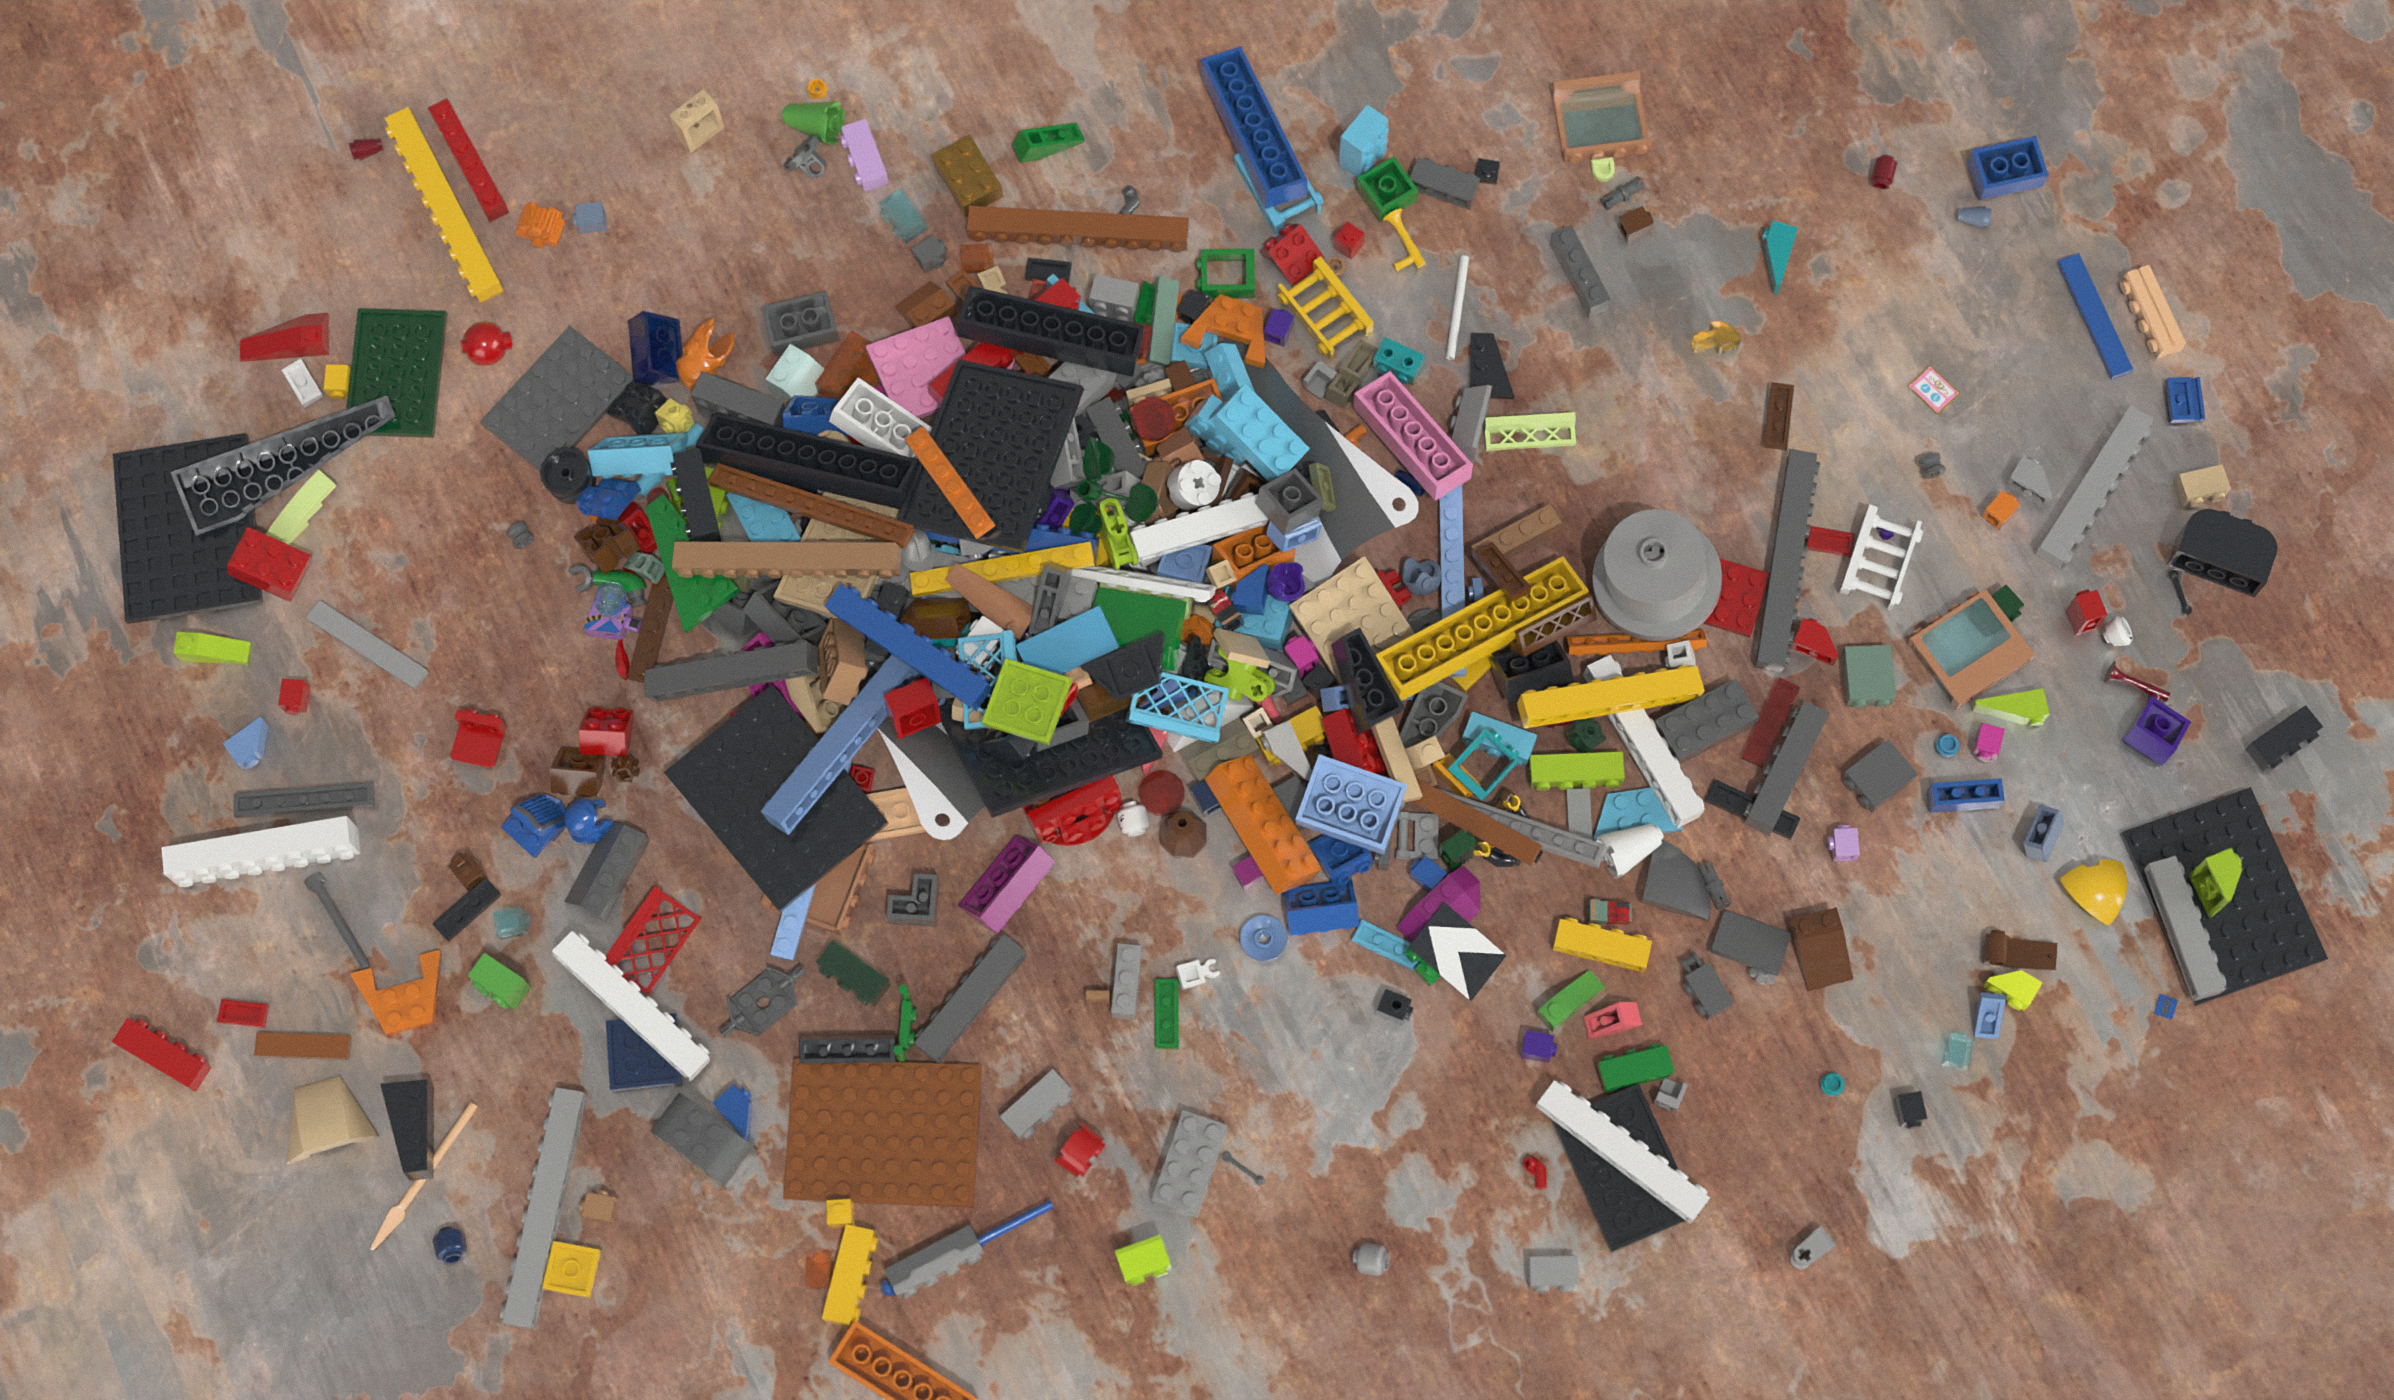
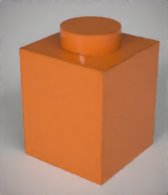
M2002 490L1985 509L1981 517L1997 530H2000L2016 513L2020 503L2014 495Z

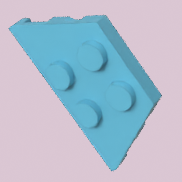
M1652 788L1607 794L1593 841H1596V837L1602 834L1646 824L1658 826L1662 833L1682 831L1683 827L1675 828Z

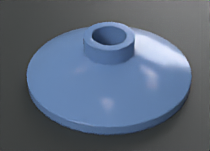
M1267 915L1256 916L1244 925L1240 935L1241 946L1244 952L1252 959L1264 962L1271 961L1280 956L1287 944V933L1283 924L1276 918ZM1261 937H1267L1268 942L1266 944L1260 943L1259 939Z

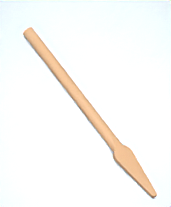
M472 1102L468 1104L434 1152V1169L478 1108ZM427 1179L415 1180L398 1205L389 1210L371 1245L372 1250H375L404 1219V1211Z

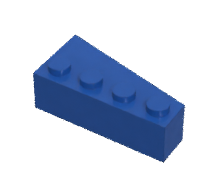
M794 395L783 412V428L816 436L826 430L838 431L846 436H850L829 422L833 409L842 398Z

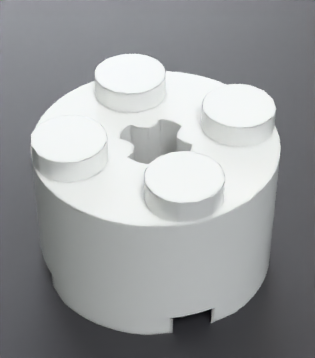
M1194 460L1175 468L1170 473L1167 480V488L1169 487L1170 491L1169 496L1172 502L1182 509L1189 510L1202 507L1211 503L1218 495L1221 477L1210 464L1204 461Z

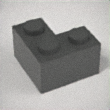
M914 874L912 896L888 895L886 918L889 924L936 927L940 882L938 876L933 874Z

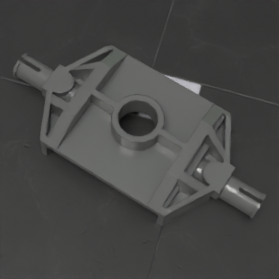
M799 965L794 971L786 975L767 966V970L733 998L727 999L731 1020L719 1032L724 1038L735 1029L758 1037L798 1004L795 981L806 973L804 969ZM768 998L770 1004L766 1009L757 1007L759 999Z

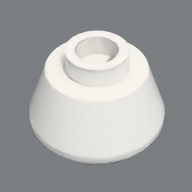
M2115 616L2105 626V631H2103L2107 643H2112L2114 646L2130 645L2133 640L2129 624L2120 616Z

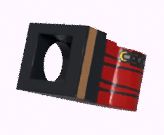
M1221 588L1215 591V595L1210 600L1206 601L1224 630L1234 631L1244 625L1241 614L1235 609Z

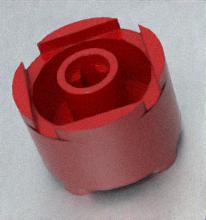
M1082 1122L1078 1126L1081 1131L1079 1132L1075 1129L1059 1154L1062 1158L1056 1157L1054 1160L1055 1163L1076 1178L1079 1175L1085 1176L1092 1165L1089 1162L1091 1157L1094 1155L1097 1158L1106 1145L1103 1143V1137Z

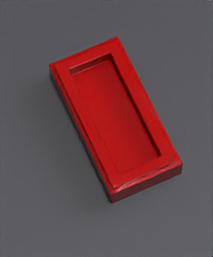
M1810 526L1809 537L1806 542L1807 550L1851 557L1855 534Z
M221 999L217 1022L265 1028L269 1005Z

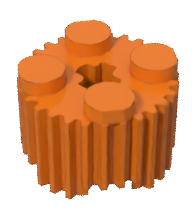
M533 201L526 202L515 234L518 237L531 240V244L537 248H544V245L557 247L565 226V221L561 218L563 213L552 207H549V210L537 207L538 203Z

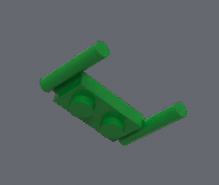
M900 985L898 991L903 1001L899 1045H896L893 1051L898 1062H906L905 1052H910V1046L915 1045V1032H912V1023L917 1022V1009H914L908 987Z

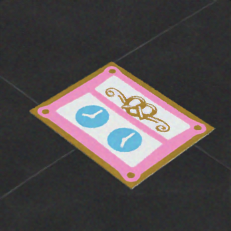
M1931 365L1907 385L1937 415L1961 394Z

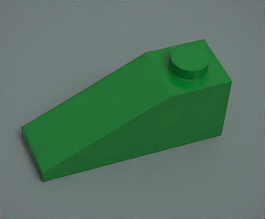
M1076 122L1023 129L1012 143V146L1020 163L1051 156L1082 144L1085 139Z

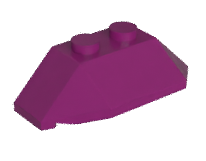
M1463 865L1446 876L1416 904L1398 925L1397 929L1410 943L1413 942L1444 902L1469 923L1480 913V881Z

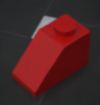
M634 502L630 503L618 519L631 531L641 547L639 550L643 554L649 555L658 549L651 524L641 509Z
M1803 618L1790 649L1834 666L1838 653L1825 626L1815 619Z

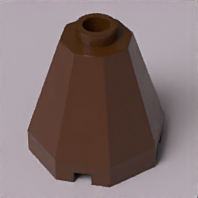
M1173 811L1160 824V845L1173 858H1194L1207 845L1206 823L1193 811Z

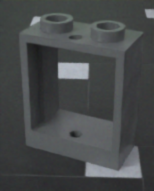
M1077 698L1066 709V714L1072 723L1056 728L1049 745L1036 742L1034 747L1037 752L1088 734L1089 719Z

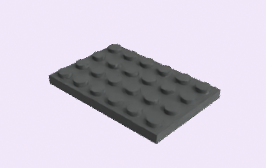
M569 325L482 418L480 423L540 472L542 462L554 450L561 448L574 449L607 413L612 402L618 399L624 392L625 386L636 380V378Z

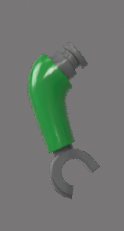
M575 565L568 571L576 576L581 573L585 574V583L576 587L579 593L589 591L594 585L620 590L623 596L627 595L629 601H632V604H630L632 608L647 604V601L643 600L645 596L643 590L647 589L646 584L638 575L632 572L609 571L604 575L600 570L593 571L582 565Z

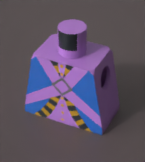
M598 589L583 629L587 636L620 640L625 638L627 630L639 633L642 620L632 617L634 610L630 604Z

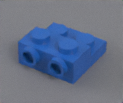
M607 478L601 480L597 487L587 486L575 501L579 511L584 515L616 520L641 491L638 483Z
M1323 835L1309 843L1311 851L1321 864L1322 870L1333 886L1336 884H1346L1352 875L1358 872L1364 874L1374 864L1368 849L1328 835Z

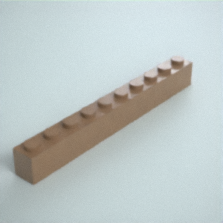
M674 542L672 569L680 577L691 578L693 575H701L705 578H714L715 575H723L727 578H736L737 575H745L748 578H758L759 575H767L770 578H780L781 575L803 578V575H808L813 578L822 579L826 575H834L835 578L845 579L848 576L868 579L871 575H876L882 579H891L892 576H900L902 549L895 542Z

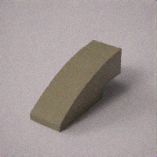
M1360 339L1341 365L1337 376L1329 385L1325 399L1345 408L1371 368L1378 348Z

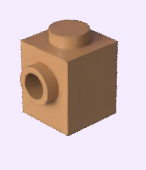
M595 1190L594 1193L587 1192L586 1198H583L581 1201L580 1212H582V1217L586 1220L614 1224L619 1200L608 1196L609 1193L605 1191Z

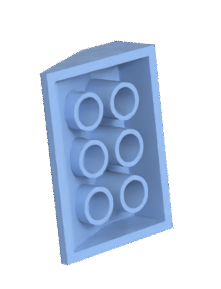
M1319 754L1296 817V825L1384 855L1407 789V784Z

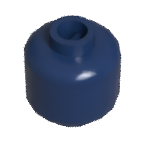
M449 1226L443 1227L432 1239L436 1258L445 1264L459 1262L467 1251L463 1233L459 1229Z

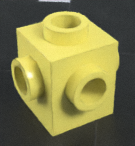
M671 398L655 412L660 427L666 433H684L694 424L690 408L685 404L677 403Z

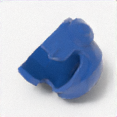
M580 799L573 802L567 808L564 814V821L574 841L581 844L599 842L614 825L612 819H603L599 825L595 826L597 822L595 810L606 807L605 802L601 800L590 801L588 799Z

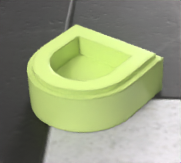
M1613 157L1591 160L1592 174L1596 180L1607 182L1612 179L1615 171Z

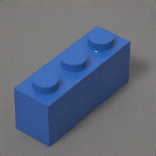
M2002 778L1932 783L1927 790L1930 813L2000 808L2005 801Z

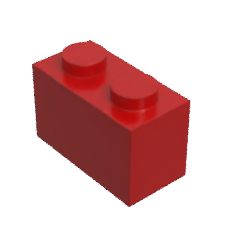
M2089 589L2078 592L2066 610L2076 635L2097 629L2107 616L2098 590L2089 591Z

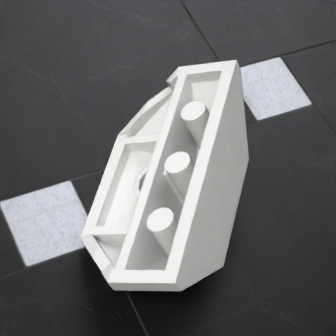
M1202 688V689L1204 690V692H1207L1208 690H1210V689ZM1196 689V691L1199 693V696L1202 695L1199 689ZM1214 690L1207 694L1213 706L1220 703L1222 693ZM1245 695L1239 701L1227 697L1221 727L1254 709ZM1203 697L1193 703L1199 715L1210 709ZM1184 701V702L1175 704V706H1176L1177 709H1179L1180 707L1184 706V705L1187 704L1188 702H1187V701ZM1171 706L1168 715L1174 712ZM1190 706L1179 711L1182 718L1186 721H1191L1196 717ZM1212 711L1201 717L1206 726L1215 728L1216 717ZM1176 714L1171 716L1174 718H1178ZM1198 719L1194 721V723L1200 724ZM1167 732L1168 739H1165L1173 752L1197 740Z

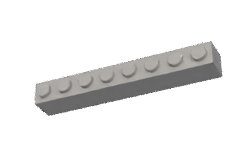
M2131 405L2129 406L2037 550L2036 556L2058 569L2063 562L2068 564L2074 554L2071 551L2074 544L2079 546L2086 535L2082 533L2084 528H2091L2097 518L2093 514L2097 509L2102 510L2108 501L2105 495L2108 491L2113 493L2120 482L2116 479L2119 473L2125 474L2131 465L2128 459L2130 456L2136 457L2142 445L2138 443L2142 438L2146 440L2152 432L2153 428L2150 425L2154 418Z

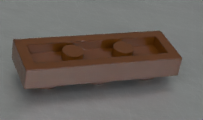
M1771 383L1764 448L1787 450L1794 385Z
M1493 542L1473 551V558L1511 602L1531 593V586Z

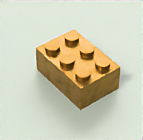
M970 134L932 154L934 167L965 217L968 216L969 206H988L1003 198L1001 184Z

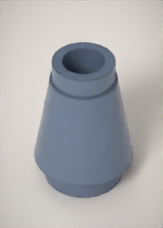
M1986 206L1959 209L1958 221L1981 228L1990 225L1991 209L1986 208Z

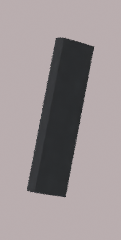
M1715 780L1705 802L1746 820L1747 816L1744 815V812L1749 802L1754 804L1757 798ZM1782 810L1772 832L1791 840L1800 817Z

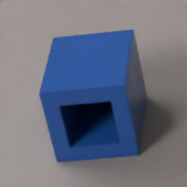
M1426 855L1422 860L1417 859L1410 867L1412 871L1410 879L1428 893L1447 876V872Z

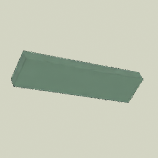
M1162 276L1156 278L1146 362L1165 367L1170 364L1180 281Z

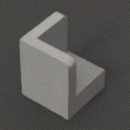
M1319 360L1304 378L1303 389L1319 400H1322L1327 393L1329 385L1337 376V372Z
M1665 1078L1653 1104L1675 1114L1688 1084L1684 1082L1683 1085H1680Z

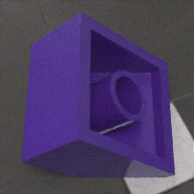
M2151 696L2131 724L2123 741L2163 766L2176 751L2191 721Z

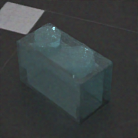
M901 188L879 202L881 207L879 213L886 223H891L895 236L898 239L902 238L906 244L928 230L926 220Z

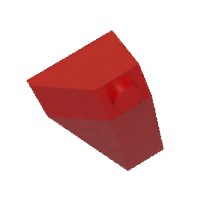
M305 314L241 339L240 361L248 362L329 355V314Z

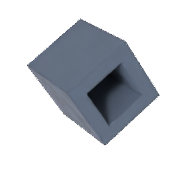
M602 202L576 204V213H573L574 226H578L581 234L607 231L606 210Z

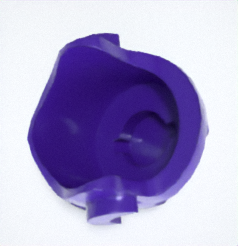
M1297 562L1277 564L1267 575L1266 586L1275 600L1291 602L1303 595L1305 591V583L1302 577L1303 567Z

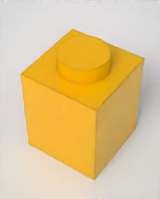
M326 365L324 391L329 398L343 400L348 397L351 372L348 365Z
M851 1199L826 1200L827 1225L831 1229L845 1228L846 1224L854 1226V1203Z

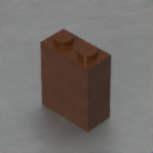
M963 597L915 599L901 618L900 624L902 625L904 622L915 629L914 634L919 637L923 634L929 639L958 638L971 619L969 603Z

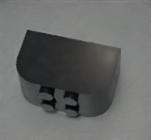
M2203 509L2194 513L2179 532L2167 566L2255 598L2268 581L2277 554V542L2269 530L2256 525L2252 520L2239 519L2227 511Z

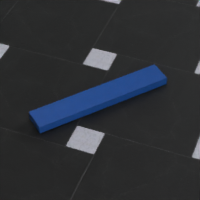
M2080 254L2058 260L2057 264L2110 378L2113 379L2131 373L2133 367Z

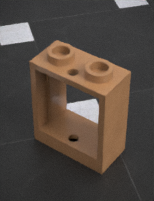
M1168 461L1147 463L1141 484L1150 486L1159 498L1157 511L1145 521L1147 527L1155 525L1154 522L1160 519L1167 518L1168 521L1176 519L1179 507L1172 502L1169 496V487L1167 488L1168 477L1173 471Z

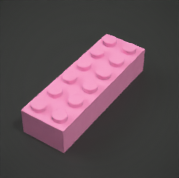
M1391 371L1354 393L1353 408L1435 501L1471 479L1473 464Z

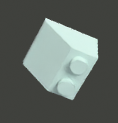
M790 344L765 380L769 390L791 401L794 395L816 397L830 377V374L810 355Z

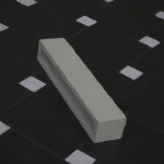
M2176 856L2149 863L2144 868L2192 1001L2222 993L2226 989V979L2217 967V955L2214 950H2211L2208 943L2209 934L2207 929L2202 927L2200 921L2201 913L2198 906H2195L2193 903L2192 888L2189 884H2186L2182 863L2178 862Z

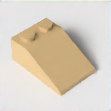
M819 666L818 674L785 680L791 700L817 733L826 732L830 729L839 715L848 707V705L822 698Z

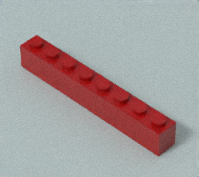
M1062 278L1036 298L1035 301L1078 310L1081 296ZM981 342L960 360L998 368H1007L1013 362V358L1018 354L1023 355L1026 352ZM957 362L929 383L928 393L940 406Z

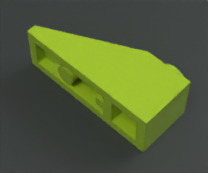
M176 632L174 655L181 662L249 665L252 643L203 633Z
M2043 688L1975 700L1971 706L1974 712L2022 725H2041L2050 715Z

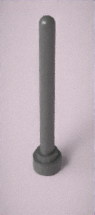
M318 872L310 875L304 880L307 889L317 894L363 970L368 969L370 963L325 891V880L321 873Z

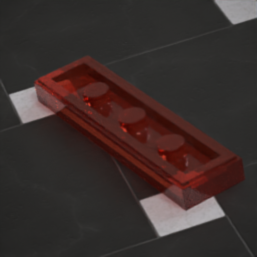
M1779 677L1741 759L1763 768L1798 694L1799 686Z

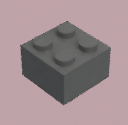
M1294 468L1260 487L1255 504L1276 528L1285 535L1318 517L1324 499L1299 471Z

